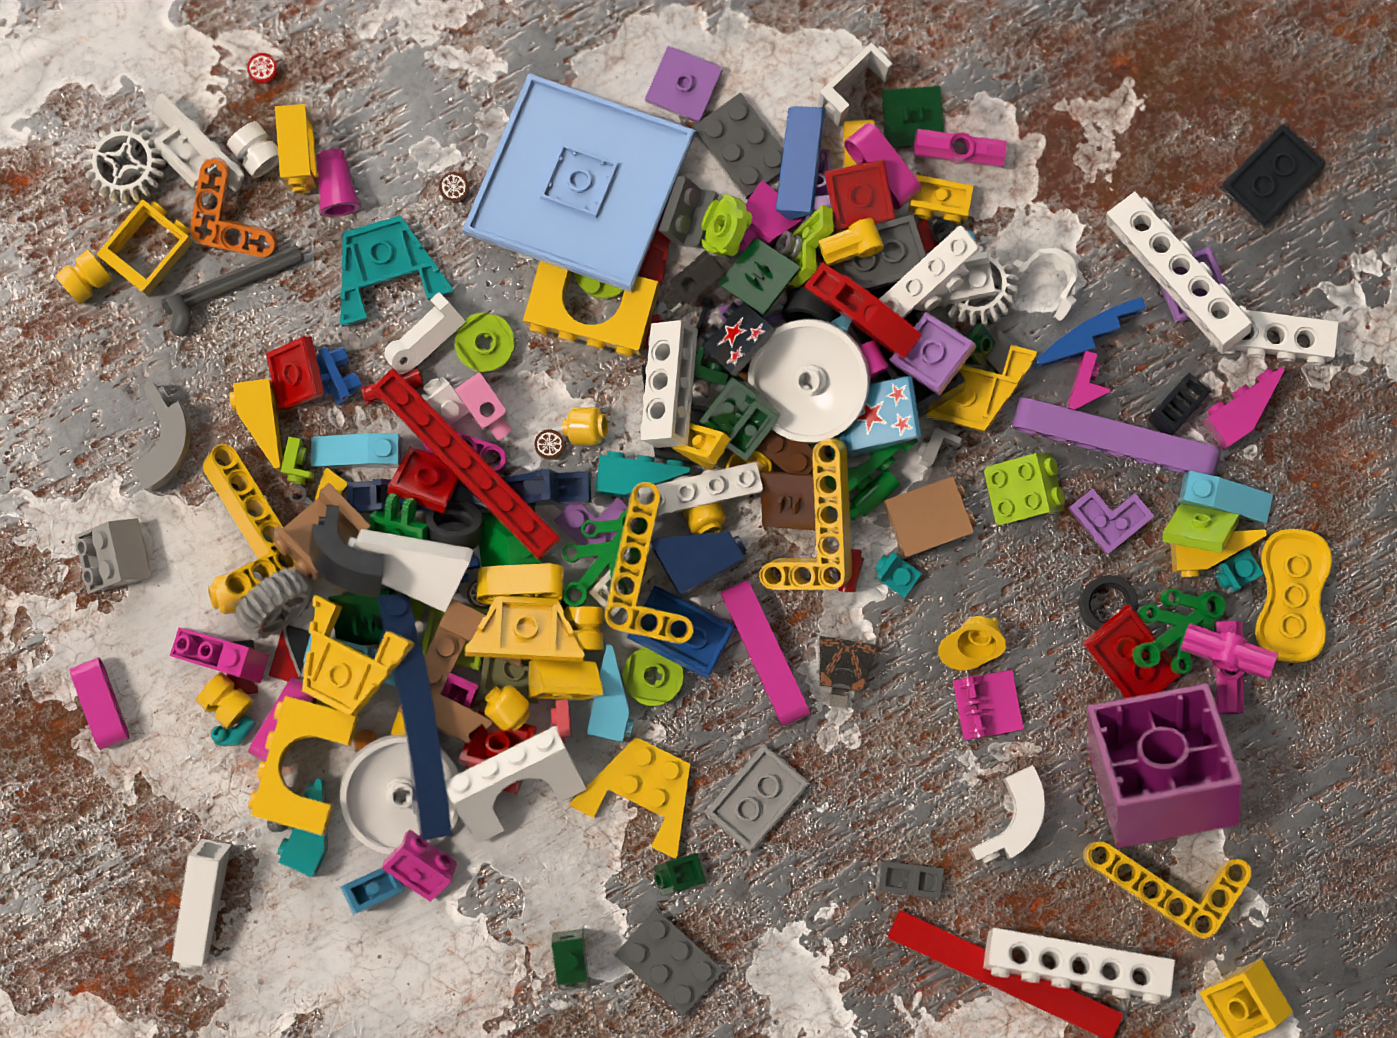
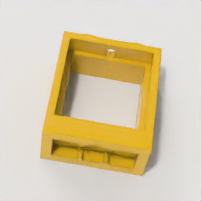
M305 104L275 106L280 178L288 191L292 190L294 194L310 193L311 189L318 188L313 118Z
M142 199L96 255L148 297L193 244V241L188 236L190 230L178 220L174 223L170 222L165 217L168 212L154 201L149 205ZM150 216L179 239V241L152 274L145 279L120 259L117 253Z

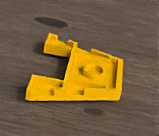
M1011 345L1002 375L962 365L959 371L966 380L965 391L927 413V417L986 433L1037 359L1038 352Z
M314 595L312 606L315 607L314 622H310L309 633L312 634L310 652H306L302 691L349 716H357L412 649L414 643L394 632L386 631L374 659L331 637L342 606L322 596Z
M635 737L586 786L587 790L579 793L571 801L569 806L594 818L607 791L610 790L665 818L651 847L676 859L690 763Z

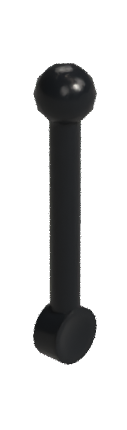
M709 297L704 298L702 301L703 309L696 325L698 329L697 339L708 310H711L714 305L713 300Z

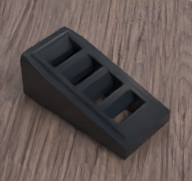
M1188 372L1147 420L1161 433L1173 436L1212 391ZM1185 385L1199 396L1197 400L1183 389ZM1178 394L1190 407L1188 408L1175 396ZM1167 405H1172L1178 412L1182 414V416L1180 417Z

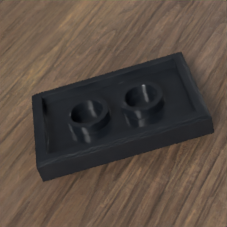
M1282 123L1219 188L1263 228L1322 169L1325 163Z

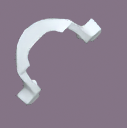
M1058 248L1038 249L1027 261L1016 260L1012 264L1013 271L1010 274L1016 275L1017 280L1029 268L1042 262H1051L1057 270L1065 271L1067 287L1059 298L1062 301L1055 313V318L1061 321L1076 303V299L1071 294L1078 277L1075 260L1068 253Z

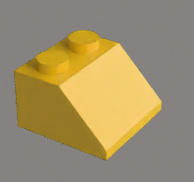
M584 656L583 662L535 659L529 662L528 698L588 701L603 695L596 661H586V656Z
M1262 958L1235 970L1199 992L1225 1038H1252L1277 1027L1293 1013Z

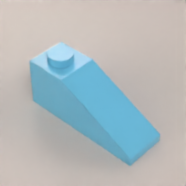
M364 433L311 437V467L398 468L402 461V438L399 434Z
M1188 471L1183 476L1178 504L1239 514L1241 519L1267 524L1273 494L1220 477Z
M607 644L600 672L603 695L594 699L587 735L623 743L624 737H631L634 720L629 719L630 712L614 647Z

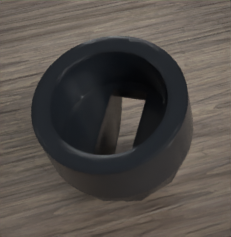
M939 220L932 226V237L940 244L955 230V227L949 220ZM950 227L951 231L939 239L938 235Z

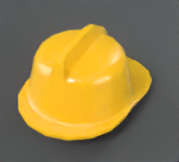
M973 616L964 621L960 629L949 634L941 641L938 647V656L942 663L949 668L965 671L977 668L1002 655L1006 649V639L1000 632L998 619L996 617Z

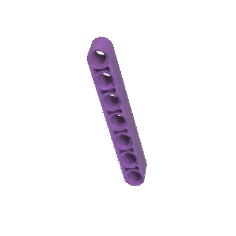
M1019 398L1012 425L1013 429L1182 474H1186L1188 471H1195L1215 476L1221 449L1211 445L1029 398Z

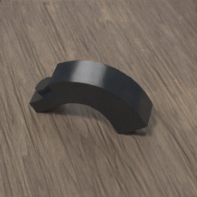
M327 505L325 517L319 516L318 524H312L309 554L315 569L324 579L344 591L379 598L385 554L363 552L345 544L337 532L339 506Z

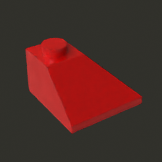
M481 711L478 712V714H480V715H482V716L488 718V717L485 715V712H481ZM493 722L487 730L481 724L468 735L471 742L469 744L465 743L459 756V763L468 770L534 737L537 726L524 723L515 731L512 729L505 731L501 730ZM524 779L511 783L502 791L518 795Z

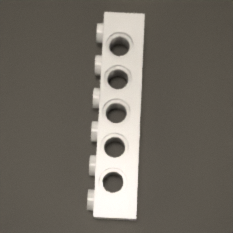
M1133 192L1107 212L1106 224L1220 353L1223 354L1251 332V315L1243 306L1240 305L1238 307L1232 301V295L1222 283L1218 285L1212 278L1211 270L1204 262L1198 263L1192 256L1193 251L1184 240L1179 241L1173 235L1174 230L1164 218L1160 220L1155 215L1154 207L1145 197L1141 199L1136 192ZM1138 224H1146L1150 228L1146 231H1138L1134 227ZM1158 245H1164L1169 250L1165 253H1158L1154 248ZM1176 267H1184L1188 270V272L1183 275H1178L1173 271V269ZM1197 288H1202L1206 290L1208 294L1203 297H1198L1194 295L1192 291ZM1216 310H1222L1226 312L1227 316L1223 319H1218L1212 313Z
M992 928L987 935L983 969L991 970V975L998 977H1009L1010 974L1021 975V980L1026 982L1039 983L1040 979L1052 981L1051 985L1055 987L1070 988V984L1082 986V991L1088 993H1100V990L1112 991L1113 997L1130 999V996L1134 995L1142 997L1143 1002L1160 1004L1161 1000L1164 1001L1171 997L1175 960ZM1013 949L1020 950L1024 954V964H1017L1012 960L1011 952ZM1043 955H1049L1054 959V969L1050 970L1043 966L1041 961ZM1073 960H1079L1083 963L1085 967L1083 975H1078L1073 971ZM1104 965H1108L1114 970V980H1108L1103 976L1102 968ZM1133 971H1139L1144 975L1145 983L1143 986L1137 985L1133 981Z

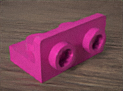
M409 829L405 833L402 843L384 860L382 869L431 902L452 882L457 862L427 840L421 841L420 835Z

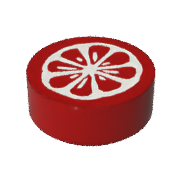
M257 53L249 59L247 71L254 82L268 84L276 78L278 66L271 55Z

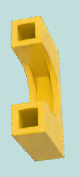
M539 261L523 318L525 325L530 327V332L546 336L547 332L558 334V339L570 343H575L576 339L586 341V346L597 350H604V347L616 349V354L628 358H633V354L642 355L660 290L658 281L638 276L632 292L624 290L621 304L617 312L609 320L596 325H587L574 320L566 310L565 298L572 272Z
M285 696L284 701H279L276 706L274 719L278 721L275 732L270 731L267 737L265 749H268L269 752L266 762L261 761L258 768L257 779H260L258 790L252 791L249 799L248 809H252L250 816L326 836L334 806L303 798L292 792L283 777V761L287 752L294 744L307 738H320L351 747L359 717L349 716L336 709Z

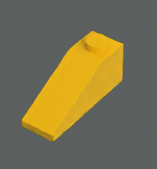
M267 378L233 383L234 392L229 393L232 410H236L238 416L272 466L278 472H281L283 455L272 381Z
M1266 530L1234 531L1221 553L1171 544L1172 572L1181 573V578L1200 577L1199 572L1211 568L1265 537Z

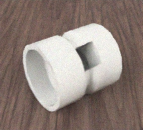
M257 121L248 123L240 128L227 142L228 147L238 159H244L242 164L253 178L263 176L279 163L278 147L273 141H267L268 135Z

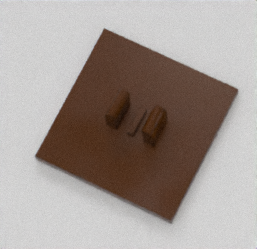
M760 471L759 475L763 491L760 492L762 527L816 531L813 475Z

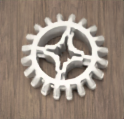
M122 123L120 131L114 125H111V134L109 135L101 130L99 134L102 140L99 142L96 139H91V143L96 148L94 150L87 149L85 152L87 156L92 158L84 161V166L90 169L85 175L88 179L93 180L90 184L94 190L100 189L99 195L103 198L109 195V200L113 203H116L120 197L123 204H128L130 196H132L136 203L140 202L139 194L141 192L146 197H150L151 194L147 188L150 185L155 189L159 187V184L154 179L164 178V173L158 170V168L166 166V162L163 159H159L161 157L160 148H152L153 140L156 138L150 139L151 133L148 130L140 133L138 125H134L129 132V127L126 123ZM123 143L121 149L117 152H109L114 146ZM137 144L146 150L147 165H143L140 161L136 160L137 151L135 149ZM127 159L131 162L130 165H124L123 168L118 164L120 162L125 163ZM103 162L114 168L112 175L114 177L113 184L104 177ZM132 176H141L137 181L127 185L129 178Z
M980 246L979 250L983 253L984 248ZM993 249L988 252L991 271L1001 280V290L995 288L996 295L967 300L964 304L957 302L941 306L942 309L950 308L948 312L950 318L959 314L958 322L960 324H963L969 318L971 327H975L976 320L980 319L982 324L987 326L988 317H991L994 322L999 321L997 312L1006 315L1008 313L1006 305H1014L1015 299L1011 295L1017 294L1018 288L1012 285L1017 282V276L1010 274L1013 271L1012 264L1004 265L1006 259L1003 255L995 259L996 253ZM981 300L991 301L987 305L975 307Z

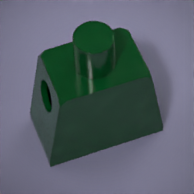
M583 929L552 933L551 944L556 984L559 991L590 987Z

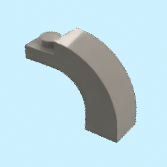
M154 382L147 384L142 389L160 419V437L155 447L149 453L130 463L143 488L149 493L165 485L178 473L187 458L191 443V427L184 406L178 401L169 406V403L172 402L169 393L164 386L159 388Z

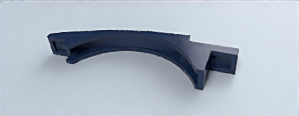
M540 469L530 473L501 477L530 507L592 503L591 472L558 473L551 469ZM392 479L347 482V502L358 513L385 512L386 498L389 496L387 493L388 485ZM460 481L451 500L466 501L475 505L479 510H488ZM399 498V500H400V501H399V503H400V510H399V512H402L401 509H402V506H403V503H404V500H405V499ZM416 504V512H427L429 510L427 507Z
M404 593L382 595L377 599L383 626L379 638L380 645L386 631L394 632L414 643L412 649L392 672L407 737L413 813L417 817L421 841L452 836V827L442 754L423 648L419 644L410 596Z

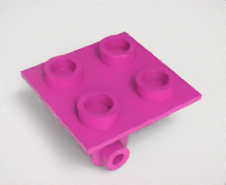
M1012 670L953 680L964 740L1024 730Z

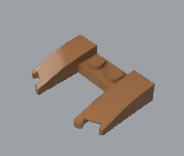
M451 599L424 658L437 730L469 744L471 740L468 738V734L481 724L487 730L493 721L441 695L465 643H470L477 632V627L486 615ZM499 658L518 668L521 664V659ZM399 705L398 712L402 713L401 705Z

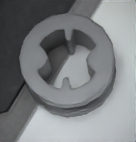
M784 231L777 240L775 250L793 261L801 251L803 245L802 237L798 235L793 236L791 232Z

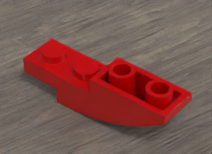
M823 262L804 286L807 291L852 321L857 328L903 360L906 359L923 336L906 320L846 275L842 276Z

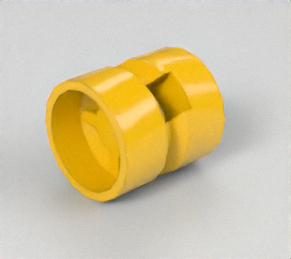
M88 248L75 259L76 266L67 265L55 274L58 281L79 305L83 304L93 295V287L101 288L113 279Z
M565 608V618L574 631V637L580 649L582 648L583 652L604 651V633L600 631V627L604 625V608Z
M220 672L207 683L197 696L195 702L208 713L214 711L215 719L226 729H230L248 711L254 699L242 689L235 690V683L224 673Z

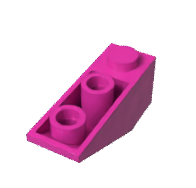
M1271 367L1256 377L1259 381L1251 388L1247 384L1243 385L1232 393L1234 397L1232 401L1225 405L1221 400L1207 410L1209 416L1203 422L1223 450L1254 430L1284 372L1283 367L1276 371H1273Z
M180 627L178 628L170 653L171 657L260 684L270 655Z

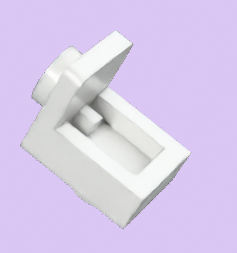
M444 377L429 381L423 387L424 390L419 393L449 425H452L469 412Z

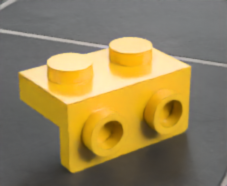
M915 174L921 185V191L909 201L908 212H913L915 217L921 219H931L932 216L949 220L953 225L967 222L974 185Z

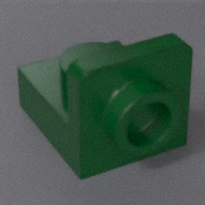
M977 324L969 336L966 334L961 335L976 345V348L965 363L981 366L995 346V341L984 324Z
M700 346L695 355L694 376L725 386L730 374L724 373L725 367L708 361L707 367L702 366L706 349Z
M698 853L654 866V881L662 895L706 883Z

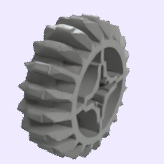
M295 568L282 569L279 573L274 572L272 576L265 577L261 583L256 584V587L248 591V595L241 599V604L236 608L235 617L240 628L250 638L258 640L268 638L271 634L276 635L278 631L285 630L289 624H293L294 620L300 617L304 610L308 609V604L313 600V587L309 579L304 577Z

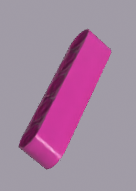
M745 580L721 591V597L782 727L810 715L808 706L749 581Z

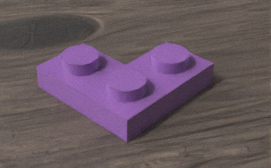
M1091 489L1068 508L1106 555L1154 517L1136 493L1114 511H1111L1095 490Z
M617 497L596 519L580 503L569 504L554 521L579 545L610 542L618 532L600 533L595 539H588L582 534L581 526L586 520H594L595 522L616 520L623 511L628 509V506ZM633 519V520L631 521V523H630V528H632V526H633L638 520ZM589 524L585 529L586 534L591 535L595 533L596 526Z

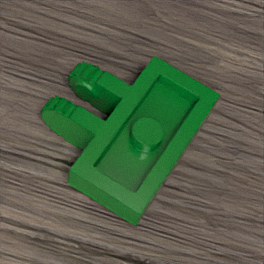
M391 493L386 498L385 513L374 511L369 515L370 531L428 541V525L413 521L416 515V502L414 499L406 498L404 500L401 517H397L400 510V497Z

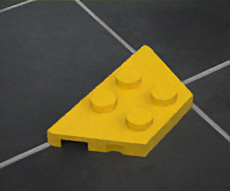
M496 596L489 608V612L483 617L477 627V632L465 647V656L583 662L584 652L582 648L580 649L574 637V631L564 616L559 600L551 598Z

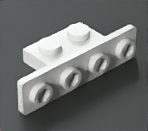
M163 93L158 95L153 112L170 129L153 140L152 148H160V156L193 188L198 184L202 164L211 158H221L230 168L228 187L233 192L239 190L244 179V174L239 165L231 161L221 151L217 143L210 141L201 132L199 126L180 111L178 105L173 100H169ZM216 164L208 168V172L215 173L217 176L222 175V171L217 170Z
M958 226L879 300L902 318H905L913 309L926 312L936 308L941 303V297L945 293L955 290L963 283V277L969 273L964 263L979 250L978 244L964 227Z
M752 462L722 470L720 468H713L712 470L702 472L701 475L692 477L690 475H682L674 478L673 481L655 485L660 493L656 517L762 492L763 487L757 463ZM648 487L639 490L641 504L647 505L654 498L653 491Z

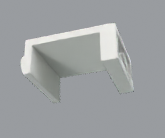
M870 43L820 91L817 107H823L825 115L837 127L847 119L849 104L839 94L867 67L885 83L889 79L893 64L890 61L892 58L883 47L879 46L877 48L873 43Z

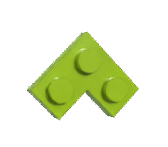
M822 204L793 233V236L798 235L803 240L801 251L797 258L793 260L794 263L801 267V270L790 283L798 288L810 279L817 270L816 248L819 246L818 241L830 237L833 233V209Z

